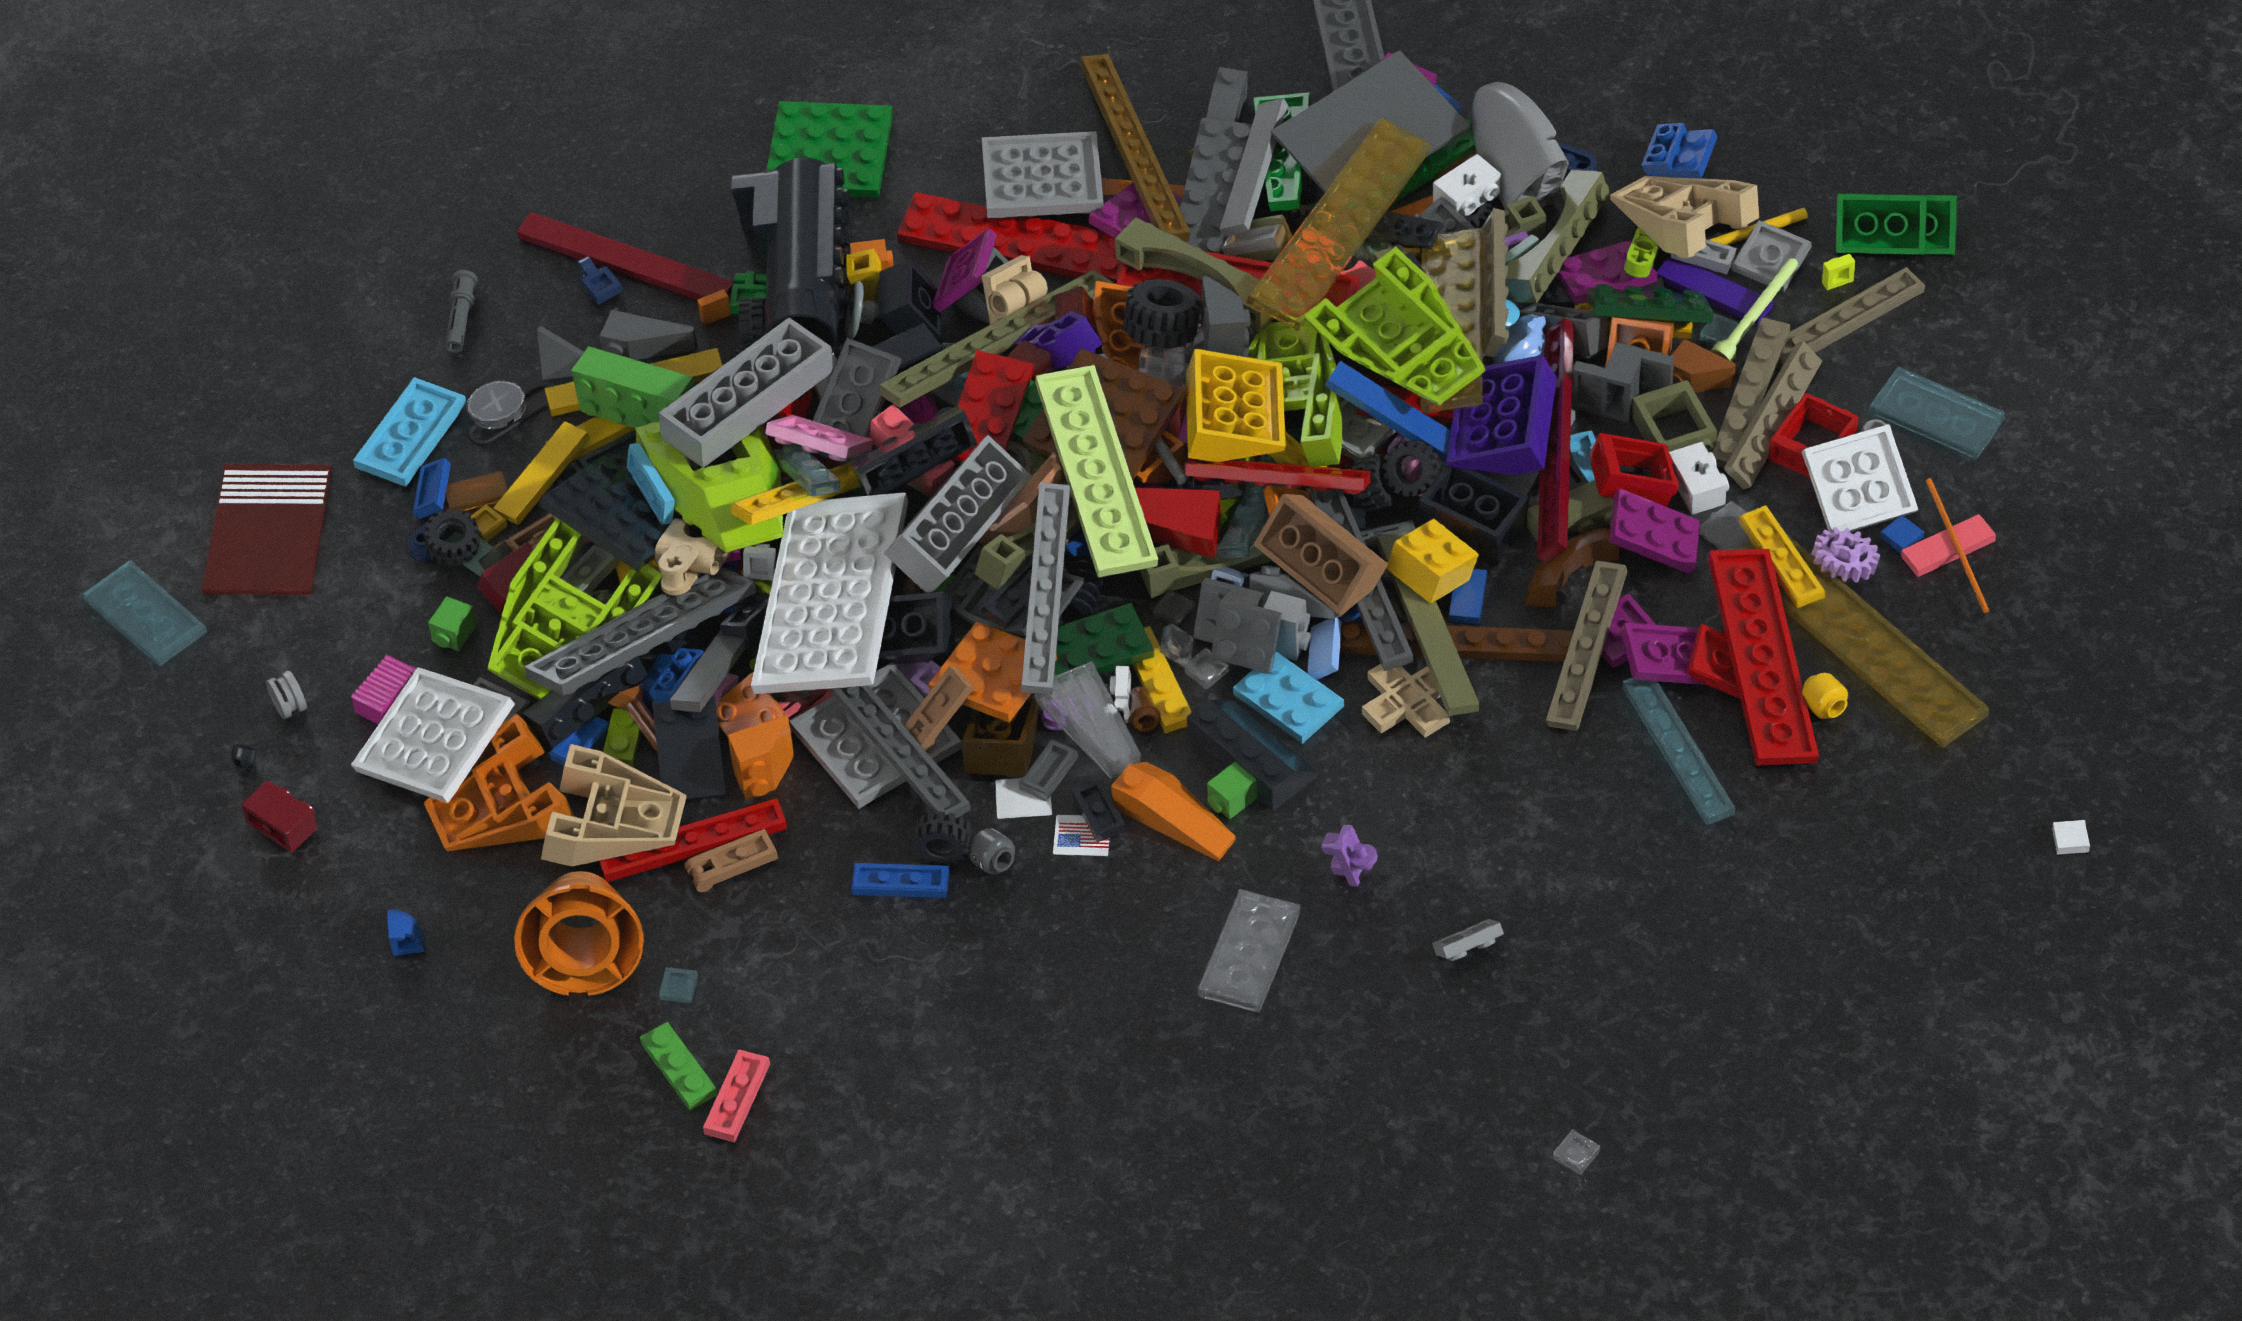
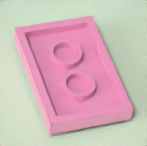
M795 415L767 422L765 434L775 437V441L786 445L796 443L802 445V450L811 453L822 451L828 453L829 458L837 461H846L847 458L857 457L865 451H871L873 439Z

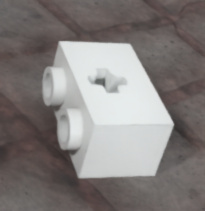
M1476 154L1433 182V202L1442 196L1463 217L1470 215L1478 207L1487 201L1493 200L1500 193L1501 173Z
M1703 442L1669 452L1673 460L1675 477L1679 482L1678 491L1692 515L1725 505L1726 491L1729 490L1728 480L1724 473H1719L1714 454L1707 451Z

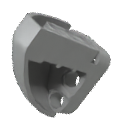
M1494 82L1480 87L1475 94L1472 104L1473 139L1476 154L1501 173L1500 193L1497 196L1504 209H1507L1508 204L1530 196H1534L1541 208L1552 204L1558 196L1559 187L1562 185L1569 165L1557 141L1551 139L1556 136V130L1541 109L1516 87L1502 82Z

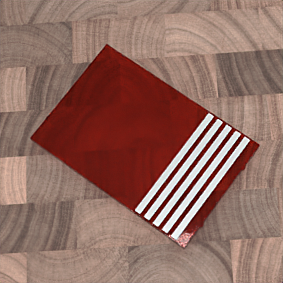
M224 465L202 587L203 594L311 595L332 470L331 465Z

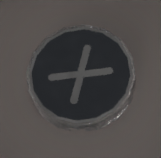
M493 381L473 391L467 401V410L470 418L477 426L496 429L507 426V422L514 419V422L518 420L526 410L527 401L522 388L517 384L509 381Z

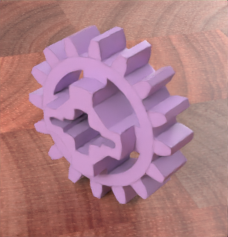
M1833 527L1832 533L1823 530L1822 536L1818 535L1816 537L1811 553L1815 557L1814 564H1822L1821 572L1830 571L1831 578H1835L1838 575L1841 576L1843 582H1846L1848 578H1852L1854 582H1858L1860 577L1867 580L1870 574L1874 575L1880 554L1876 553L1877 545H1869L1871 541L1869 537L1864 539L1860 537L1861 532L1858 531L1855 534H1851L1849 528H1845L1844 531L1840 532L1836 527Z

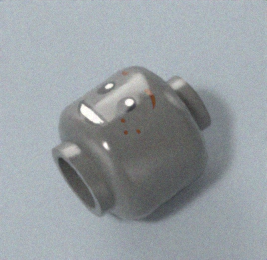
M985 828L972 838L968 855L972 863L984 872L991 875L999 874L1012 865L1015 846L1001 832L993 828Z

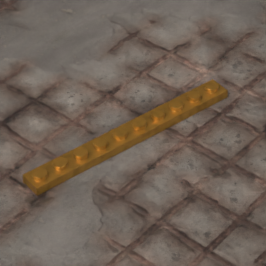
M1109 54L1082 56L1081 69L1151 223L1156 228L1170 235H1175L1184 242L1189 241L1190 230Z

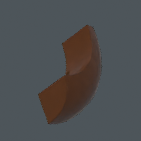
M1610 527L1578 534L1568 539L1567 549L1563 553L1556 555L1548 562L1541 560L1530 580L1525 606L1556 607L1558 595L1562 587L1568 581V576L1576 569L1592 566L1596 561H1619L1620 546L1609 542Z

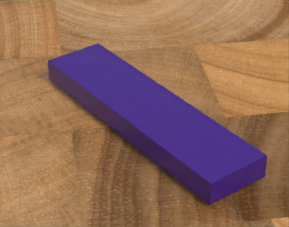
M1671 254L1657 271V278H1663L1664 284L1681 292L1684 290L1699 291L1701 295L1705 296L1710 305L1743 319L1760 297V294L1696 265L1673 259ZM1773 300L1761 313L1754 325L1759 326L1761 318H1765L1773 308Z

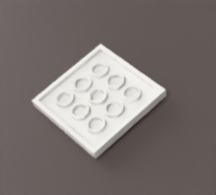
M417 667L351 766L356 772L449 803L515 704L510 697Z

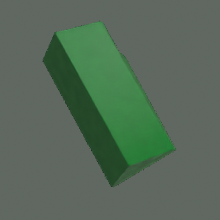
M1837 194L1836 253L1955 255L1957 195Z

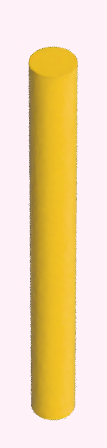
M1801 208L1762 222L1781 228L1808 218L1806 209ZM1756 224L1709 240L1727 246L1746 240Z

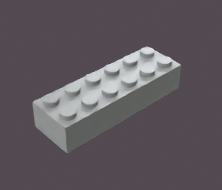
M791 318L786 319L659 412L661 438L704 468L833 372L831 346Z
M987 435L965 457L884 554L926 593L933 592L952 573L1032 475Z

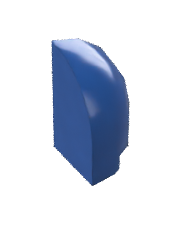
M387 910L388 934L393 956L425 952L424 936L417 920L405 911Z

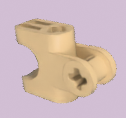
M675 518L657 542L655 549V560L659 565V570L664 574L661 580L662 590L669 595L686 593L691 589V586L701 573L715 575L732 551L725 553L706 537H691L688 524L681 518Z

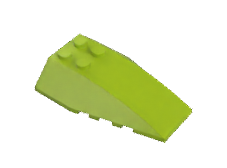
M1395 247L1373 263L1376 275L1373 281L1338 307H1335L1326 298L1305 313L1303 317L1341 354L1439 406L1484 373L1485 367L1469 340L1464 336L1457 320L1454 319L1449 311L1445 300L1440 296L1433 280Z

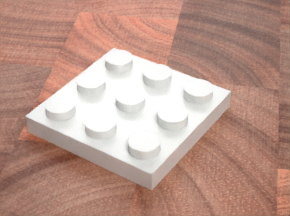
M1889 424L1806 448L1802 451L1830 533H1832L1833 527L1838 528L1840 532L1844 531L1845 528H1849L1851 532L1918 511Z

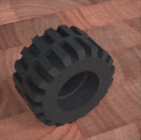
M1154 279L1136 283L1128 290L1123 321L1124 331L1127 332L1130 338L1135 339L1134 341L1149 347L1173 349L1186 346L1187 343L1194 341L1197 335L1201 308L1200 296L1190 287L1171 280Z

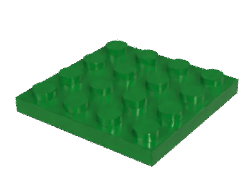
M779 101L766 171L775 170L782 163L796 158H812L824 163L836 162L838 168H843L845 184L842 186L843 189L849 190L850 197L879 198L893 116L892 106Z

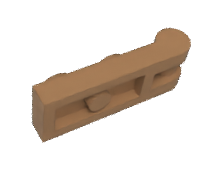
M949 666L905 723L904 727L926 752L933 748L935 738L974 687L957 667Z
M762 829L692 857L686 861L684 867L688 875L693 876V884L698 892H706L716 883L778 859V855L766 830ZM712 866L713 869L704 872L705 868Z

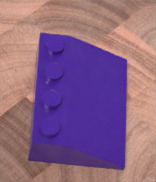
M1543 355L1484 366L1485 372L1456 394L1446 464L1448 467L1512 475L1544 470L1557 380L1556 375Z

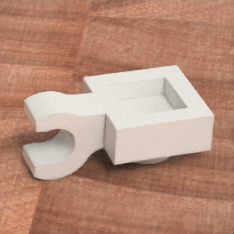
M1116 666V676L1110 677V695H1115L1116 700L1107 709L1106 714L1109 723H1113V715L1117 711L1124 713L1125 723L1130 722L1131 673L1129 666Z

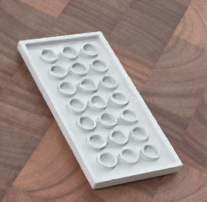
M906 493L825 499L787 513L751 682L754 694L869 686L874 684L896 565L884 552L903 531L908 506Z

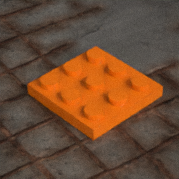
M976 621L929 682V691L932 690L949 666L957 667L974 687L962 705L1010 722L1031 694L1021 692L1025 639Z

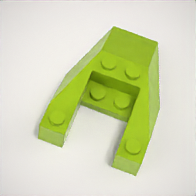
M1305 319L1269 323L1261 333L1258 332L1249 346L1250 354L1248 358L1282 363L1284 411L1305 409L1300 442L1309 466L1318 467L1339 464L1342 449L1341 396L1325 387L1327 380L1337 367L1329 342ZM1255 456L1235 460L1254 461Z
M660 421L635 428L636 442L641 444L674 498V509L682 515L683 520L687 524H695L702 530V535L725 553L783 537V514L754 525H750L731 514V504L781 487V471L768 437L765 434L763 424L731 447L737 457L736 460L700 468L696 471L691 469L682 452L661 438Z
M558 518L554 520L510 583L487 669L538 700L552 690L526 678L525 666L657 597L661 591V580L664 574L649 565H645L638 571L631 568L607 604L601 603L560 579L563 572L583 546L584 536Z

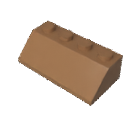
M1283 494L1254 543L1256 548L1339 615H1343L1375 588L1388 566L1387 562L1303 495Z

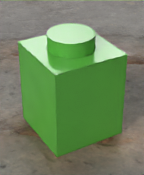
M447 596L428 622L432 642H435L440 647H448L456 651L461 649L477 626L473 606Z
M1236 762L1232 763L1207 783V800L1214 811L1221 812L1228 819L1234 817L1257 799L1256 779Z

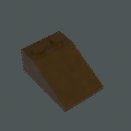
M1030 695L1010 722L973 709L962 740L964 773H975L979 776L988 774L1006 775L1008 777L1026 776L1032 759L1041 702L1040 695Z

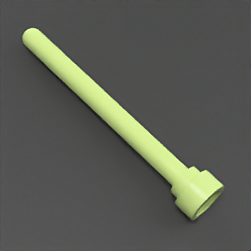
M1790 258L1786 261L1727 340L1724 339L1717 342L1711 349V352L1731 362L1734 360L1737 351L1736 346L1797 268L1798 262L1796 259Z

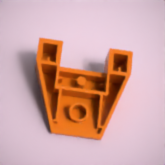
M518 714L501 724L449 803L431 797L424 802L441 842L447 851L544 839L552 812L575 817L566 797L550 782L530 794L519 769L542 755L544 750L534 730Z

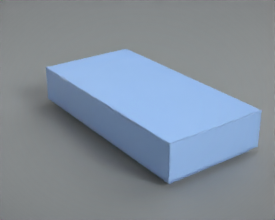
M1338 618L1327 619L1311 627L1307 674L1316 680L1338 671L1342 621Z

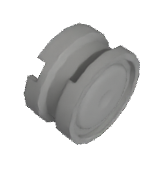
M290 671L281 673V677L278 679L272 677L266 680L269 695L283 719L291 717L294 711L302 712L307 709L301 688Z

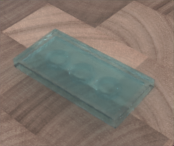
M1899 366L1869 408V413L1975 459L1979 457L2005 419V412Z
M131 560L83 593L84 600L159 667L207 633L206 626Z

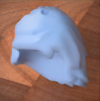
M1528 314L1520 319L1518 318L1516 323L1508 330L1507 343L1504 347L1499 348L1495 357H1493V363L1498 364L1538 355L1544 356L1546 339L1542 329L1546 325L1545 317Z

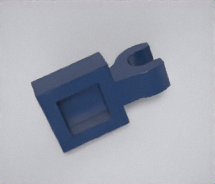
M589 257L578 261L579 266L582 268L579 271L582 277V287L597 305L622 292L621 283L607 266L598 270Z

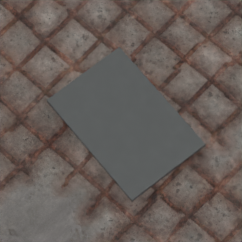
M1398 50L1273 129L1271 135L1336 206L1343 211L1407 170L1410 166L1412 167L1468 131L1471 125L1412 62Z

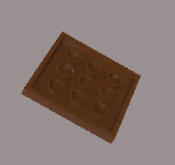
M1080 348L1067 370L1091 365L1095 366L1133 481L1185 399V389ZM1042 408L1024 436L1022 443L1024 448L1050 457L1053 452L1057 455L1058 452L1044 408Z

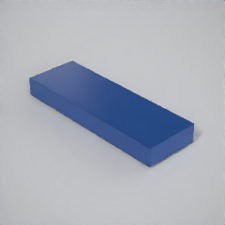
M854 863L851 886L852 895L947 898L949 866Z

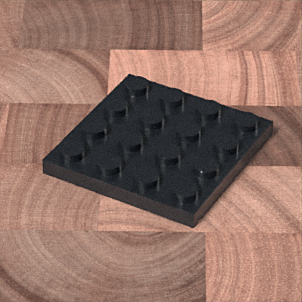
M604 455L543 495L539 503L540 507L636 571L655 559L657 542L670 525H662L630 472L619 466L615 460ZM674 509L673 520L675 518L683 519L682 515ZM688 524L690 533L697 529L695 524Z

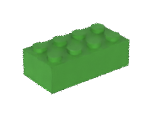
M588 346L571 370L581 412L634 428L652 422H659V412L695 387L692 376Z

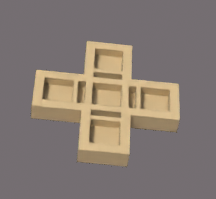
M1379 664L1368 671V680L1382 694L1363 705L1362 714L1380 733L1385 732L1406 718L1426 738L1450 723L1448 713L1435 701L1440 697V694L1428 666L1412 676L1402 666L1384 671L1382 665Z

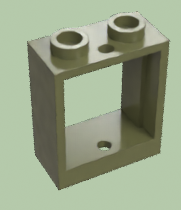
M1688 380L1632 397V419L1645 441L1667 444L1668 452L1699 442H1703L1708 452L1713 451L1717 430ZM1688 409L1699 430L1665 441L1654 419Z

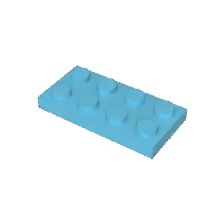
M414 377L353 459L355 468L406 487L467 404L465 396Z

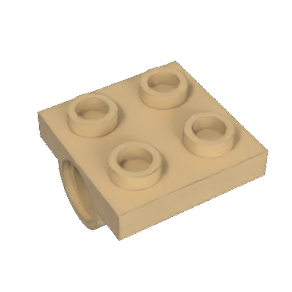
M1021 255L982 275L990 325L1047 294L1046 280L1039 272L1032 270L1030 256Z

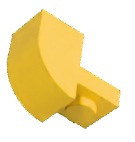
M875 249L847 254V278L849 285L844 286V288L847 289L848 298L853 283L860 281L863 284L864 290L863 301H874L879 272L881 271V261Z

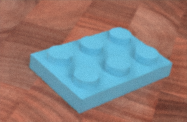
M1278 652L1275 653L1273 670L1270 673L1253 669L1233 687L1234 696L1301 744L1344 707L1343 698Z

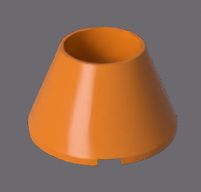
M582 871L567 873L559 877L538 895L519 917L514 937L516 956L526 974L542 987L568 996L569 992L588 993V996L609 991L623 983L639 964L644 942L642 925L632 907L602 877ZM583 915L592 917L600 923L587 928H575L561 923L560 920L569 916Z

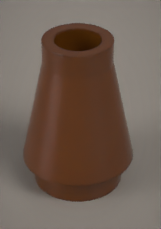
M1136 687L1130 692V722L1139 731H1151L1159 723L1160 711L1149 696L1146 688Z

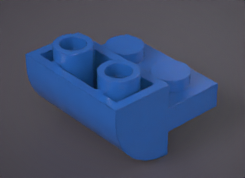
M1684 123L1658 124L1641 166L1647 176L1701 179L1718 137L1714 129L1687 131Z
M678 648L674 655L659 654L647 672L649 677L639 684H643L642 701L647 708L653 709L652 703L670 701L703 655V650Z

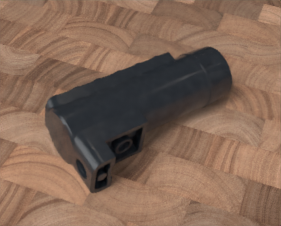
M796 158L782 163L772 171L732 176L731 190L736 202L743 232L754 230L764 268H767L766 301L763 311L765 335L786 319L791 318L830 345L832 353L837 345L839 319L844 318V306L849 304L847 289L844 286L849 285L847 268H845L848 250L845 246L850 244L848 229L845 226L850 225L849 211L846 206H850V195L848 189H843L842 185L845 184L844 171L842 167L838 168L836 162L824 163L812 158Z

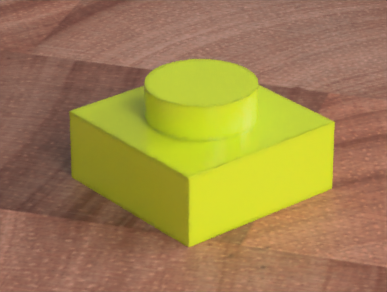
M1847 254L1823 263L1822 284L1827 290L1854 281L1855 260L1853 257Z

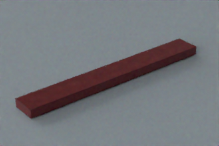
M533 212L529 213L517 230L518 239L580 260L589 257L594 265L600 267L607 266L609 270L696 300L723 289L727 293L728 298L732 293V286L734 284L732 280Z

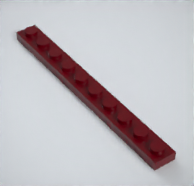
M1566 318L1544 332L1546 339L1544 357L1557 377L1544 470H1540L1537 557L1544 562H1548L1556 555L1563 553L1568 545L1574 323Z

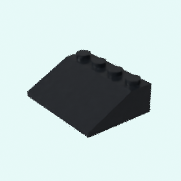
M956 405L953 408L946 407L935 414V418L925 423L918 422L912 425L907 433L898 438L896 436L888 438L881 444L880 448L872 452L865 451L859 454L850 465L867 496L884 495L977 445L965 411Z

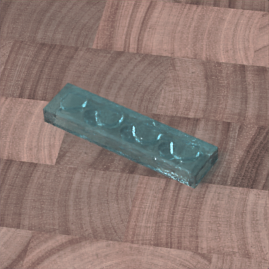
M796 443L791 445L784 444L783 448L773 449L777 464L811 496L841 491L840 479L810 452L802 450V445Z

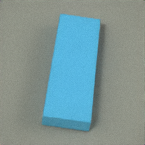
M630 444L627 469L662 525L672 523L674 498L641 444Z

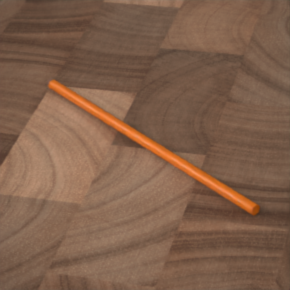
M1928 478L1926 483L1983 612L1988 613L1989 608L1932 479Z

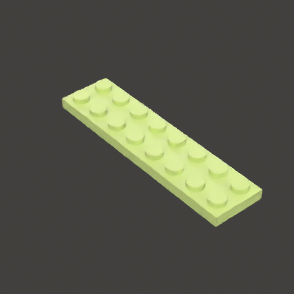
M1091 365L1036 375L1035 384L1067 483L1070 485L1072 499L1097 576L1103 577L1156 567L1158 565V557L1095 366Z

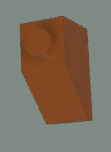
M1686 339L1683 340L1671 355L1674 357L1673 384L1688 380L1694 392L1697 393L1729 388L1735 383V363Z

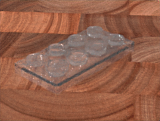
M1240 889L1199 985L1198 996L1259 1013L1300 915V905Z

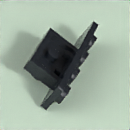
M1358 205L1354 206L1343 226V230L1346 233L1424 249H1431L1443 228L1442 223L1439 221Z

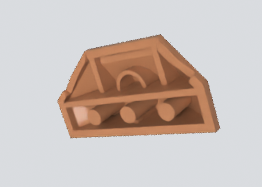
M1055 452L1050 455L980 539V544L985 546L1000 534L1006 538L1011 537L1036 522L1040 482L1065 485L1060 459Z

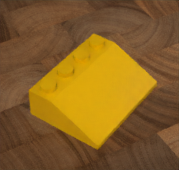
M1194 349L1186 372L1188 458L1224 462L1284 451L1286 444L1282 363Z

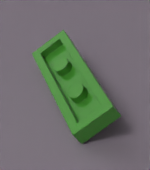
M668 1022L640 1037L641 1045L690 1111L718 1096L717 1088Z

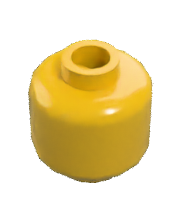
M1830 673L1810 676L1803 685L1802 694L1806 699L1807 707L1818 718H1835L1846 709L1848 691Z

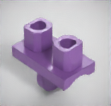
M1343 825L1340 834L1327 833L1321 845L1324 854L1334 855L1331 861V869L1334 875L1345 876L1349 886L1358 887L1360 883L1359 875L1362 870H1371L1378 858L1377 852L1372 845L1360 843L1352 825Z

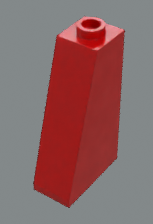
M1135 488L1153 542L1163 545L1168 544L1170 547L1209 558L1216 557L1222 513L1220 491Z

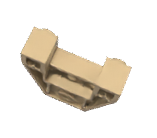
M1644 176L1610 195L1611 201L1664 252L1676 254L1679 258H1691L1695 253L1706 248L1705 230L1717 223L1730 225L1733 229H1742L1759 218L1757 185L1735 180Z
M570 744L559 791L589 798L583 819L556 812L551 813L541 859L567 866H576L675 845L687 795L602 751Z

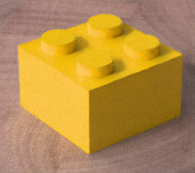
M1432 519L1394 542L1386 569L1431 604L1470 580L1479 554L1438 521Z

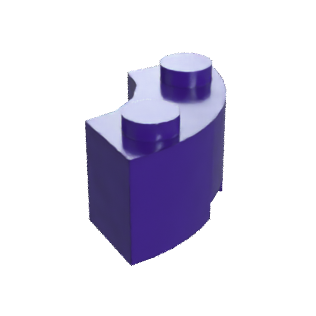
M1073 311L1068 312L1051 323L1043 325L1034 324L1014 342L1024 360L1034 364L1035 371H1044L1045 373H1051L1058 368L1071 364L1080 348L1095 353V349L1103 344L1086 317Z

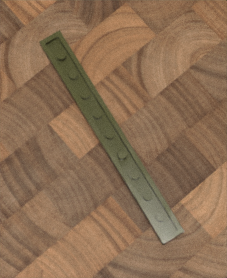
M1092 270L879 384V394L900 408L969 371L976 350L998 355L1015 346L1014 342L1034 324L1043 325L1051 323L1070 311L1076 313L1092 304L1096 281L1112 284L1114 282Z

